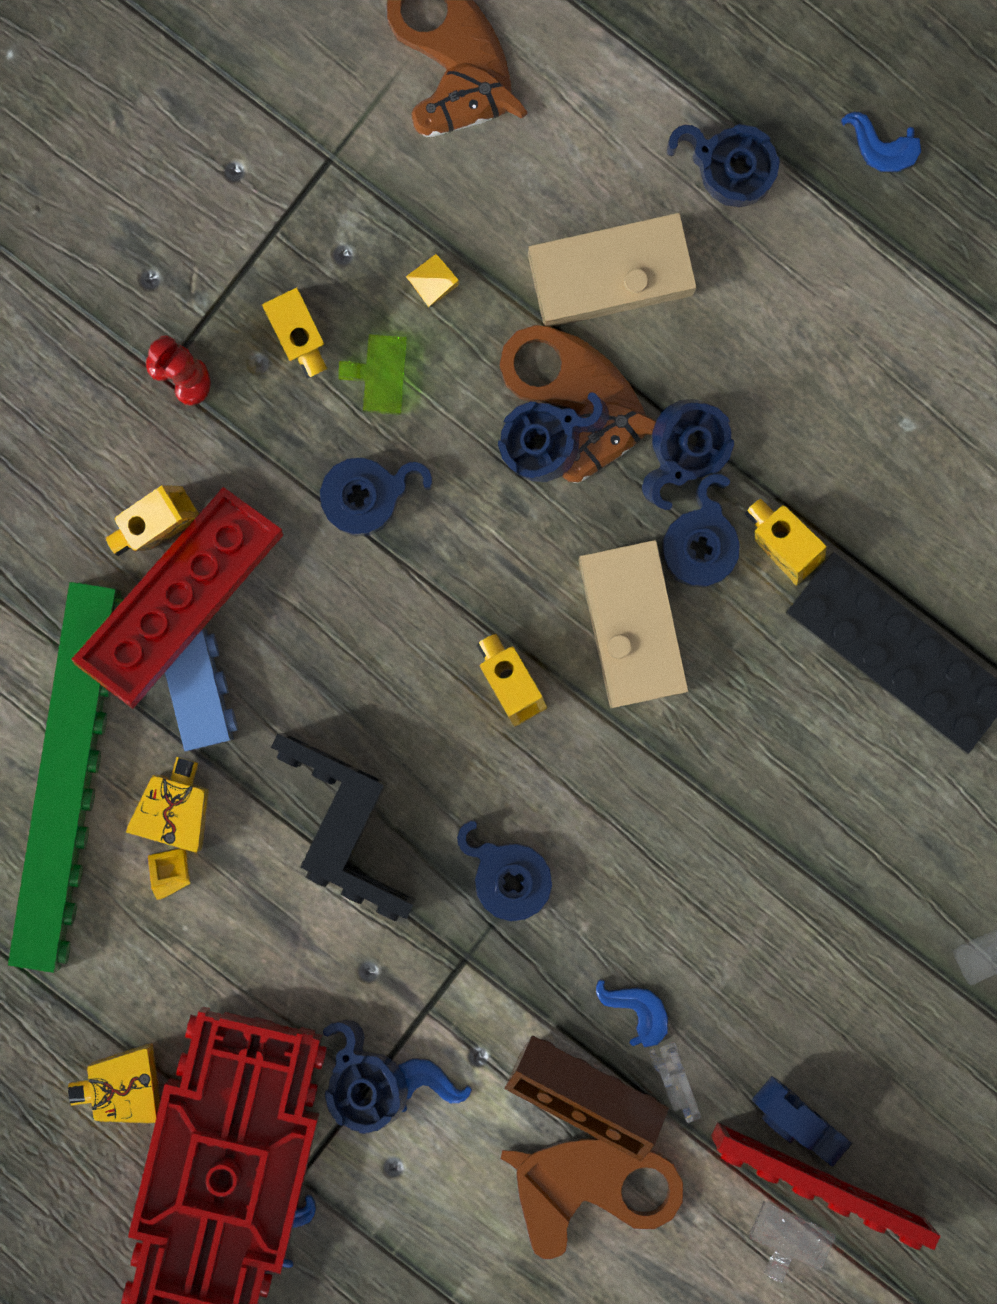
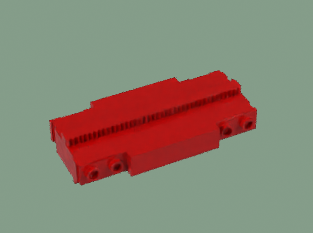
M204 1006L198 1011L197 1016H190L185 1037L190 1038L191 1043L188 1054L182 1052L176 1072L177 1076L182 1077V1081L169 1078L164 1084L128 1238L140 1240L143 1243L137 1242L134 1247L130 1266L137 1268L134 1281L127 1280L121 1304H259L260 1297H268L273 1275L266 1273V1271L279 1274L282 1271L320 1115L319 1113L306 1111L305 1107L313 1108L318 1085L311 1083L315 1068L322 1070L327 1051L326 1046L320 1045L323 1035L315 1033L316 1030L304 1027L296 1029L275 1024L271 1020L259 1017L250 1018L229 1012L220 1014L212 1012L210 1008Z

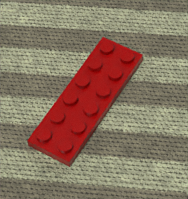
M222 487L71 660L77 667L134 709L283 537L282 529L229 490Z
M717 1122L711 1137L717 1147L716 1150L721 1153L720 1158L740 1168H742L743 1163H747L757 1170L756 1174L759 1177L774 1184H778L779 1179L793 1186L792 1191L811 1201L814 1200L816 1195L829 1203L827 1206L829 1209L845 1217H849L851 1212L864 1219L863 1224L882 1234H885L886 1230L889 1229L900 1236L899 1241L916 1250H921L923 1245L935 1250L941 1235L926 1218Z

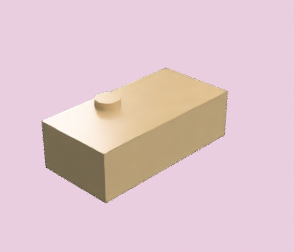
M680 213L528 247L531 272L543 325L552 328L693 296L697 288Z
M656 540L580 556L578 561L610 708L688 692Z

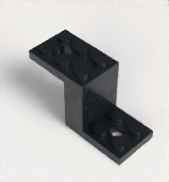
M278 733L271 746L272 749L279 751L276 757L278 760L295 768L301 767L303 763L314 769L311 774L313 777L330 785L335 784L337 780L341 782L300 868L308 871L305 877L324 887H327L331 882L343 888L341 895L358 904H362L364 899L378 905L376 912L388 919L397 921L399 916L407 919L416 900L415 898L347 866L387 782L286 733Z

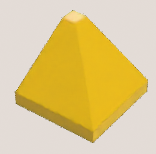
M437 254L406 276L428 307H431L459 285L457 277Z
M180 848L147 855L151 889L157 900L164 899L190 884L187 852L185 849Z

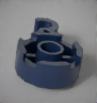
M741 124L735 125L734 128L725 129L709 140L705 139L703 133L697 127L682 125L672 132L667 145V154L674 156L679 142H690L694 147L692 159L700 168L703 185L712 198L722 204L739 208L753 205L767 195L778 176L780 163L776 149L770 142V137L756 127ZM737 158L743 159L745 161L744 167L749 172H742V174L734 172L730 162L736 163Z
M591 392L587 397L593 403L594 411L587 418H582L573 409H559L547 403L531 401L517 406L505 417L501 439L498 440V447L503 461L512 471L533 482H548L561 477L572 467L578 455L579 434L583 431L596 432L606 425L609 419L607 405L599 396ZM540 434L543 438H546L545 445L541 449H532L531 446L536 444L534 437Z
M696 399L679 400L666 407L657 418L652 432V445L660 462V467L649 472L642 484V492L649 502L661 509L670 510L672 503L660 496V490L664 484L683 485L688 480L697 479L696 477H704L710 473L715 474L719 472L728 462L734 447V440L731 439L729 418L719 408ZM696 431L694 435L699 437L695 445L692 443L687 445L689 435Z
M365 458L346 459L334 465L324 477L320 489L321 507L328 521L340 531L353 536L371 535L383 529L393 517L398 500L406 493L405 481L409 475L419 474L423 478L425 490L432 489V476L428 468L418 462H409L403 465L396 475H391L375 461ZM361 487L362 492L365 490L369 491L370 497L364 499L365 505L362 507H356L355 502L349 503L348 497L353 495V489Z
M721 474L709 475L699 483L695 497L700 509L682 514L668 527L662 539L661 556L667 570L673 575L675 580L689 587L704 588L722 581L733 571L739 558L740 542L735 528L723 516L721 505L710 500L707 496V488L713 485L725 489L730 484V480ZM699 539L705 540L706 546L710 548V554H704L703 559L696 558V551L690 549L691 543H697Z
M472 819L465 822L458 832V846L466 855L480 859L475 877L477 896L483 907L496 918L507 921L526 920L538 913L548 901L552 888L550 868L543 856L531 846L519 843L497 845L486 841L480 846H471L467 842L466 836L469 831L477 827V821ZM508 872L513 876L518 873L522 874L524 879L520 883L523 887L519 891H516L514 888L509 891L506 890L503 886L507 882L503 878Z
M347 1019L332 1023L323 1030V1035L329 1037L342 1032L347 1038V1044L336 1055V1066L329 1079L328 1089L325 1091L328 1111L339 1125H345L353 1131H359L361 1134L381 1130L398 1119L406 1106L408 1087L405 1075L397 1063L384 1054L365 1052L363 1050L365 1036L363 1029L358 1023ZM364 1083L370 1086L373 1091L372 1101H370L369 1097L363 1099L361 1096V1091L365 1089Z
M773 1076L768 1079L752 1098V1101L765 1113L762 1119L789 1143L796 1139L807 1149L814 1151L832 1167L835 1166L853 1144L844 1134L837 1131L815 1110L813 1111L798 1095Z

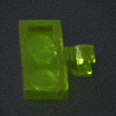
M369 334L366 364L339 361L338 380L365 382L363 412L401 415L407 337Z

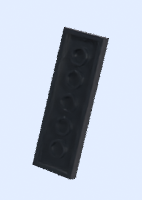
M832 552L785 612L965 754L970 753L997 718V679L836 553Z

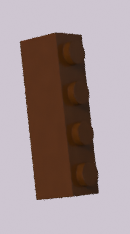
M533 1035L520 1052L504 1087L505 1090L639 1161H642L654 1147L669 1107L659 1103L651 1095L640 1093L625 1085L619 1078L609 1076L590 1066L585 1060L575 1058L556 1048L551 1042L539 1039Z

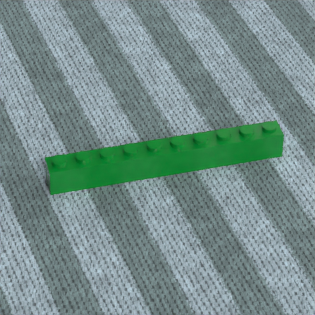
M69 582L8 966L54 973L61 969L62 964H67L69 959L71 942L65 941L67 927L73 926L77 912V903H72L74 887L79 888L82 880L83 865L78 864L80 849H86L89 837V827L84 826L86 811H92L95 800V789L90 788L92 773H98L101 762V751L96 750L98 735H104L107 725V713L102 712L104 697H110L111 695L109 690L77 667L71 659L124 600V598H120L121 591L117 589Z

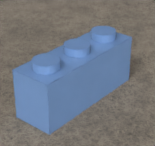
M205 628L199 632L165 672L184 752L234 740L232 732L238 731L233 709L226 710L223 695L229 692L224 672H217L214 657L219 656L215 635H208Z

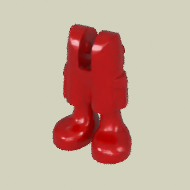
M161 336L150 345L146 359L148 374L157 381L171 379L176 384L175 395L183 404L193 406L203 402L208 396L211 387V378L207 366L201 360H196L187 348L176 343L170 336Z

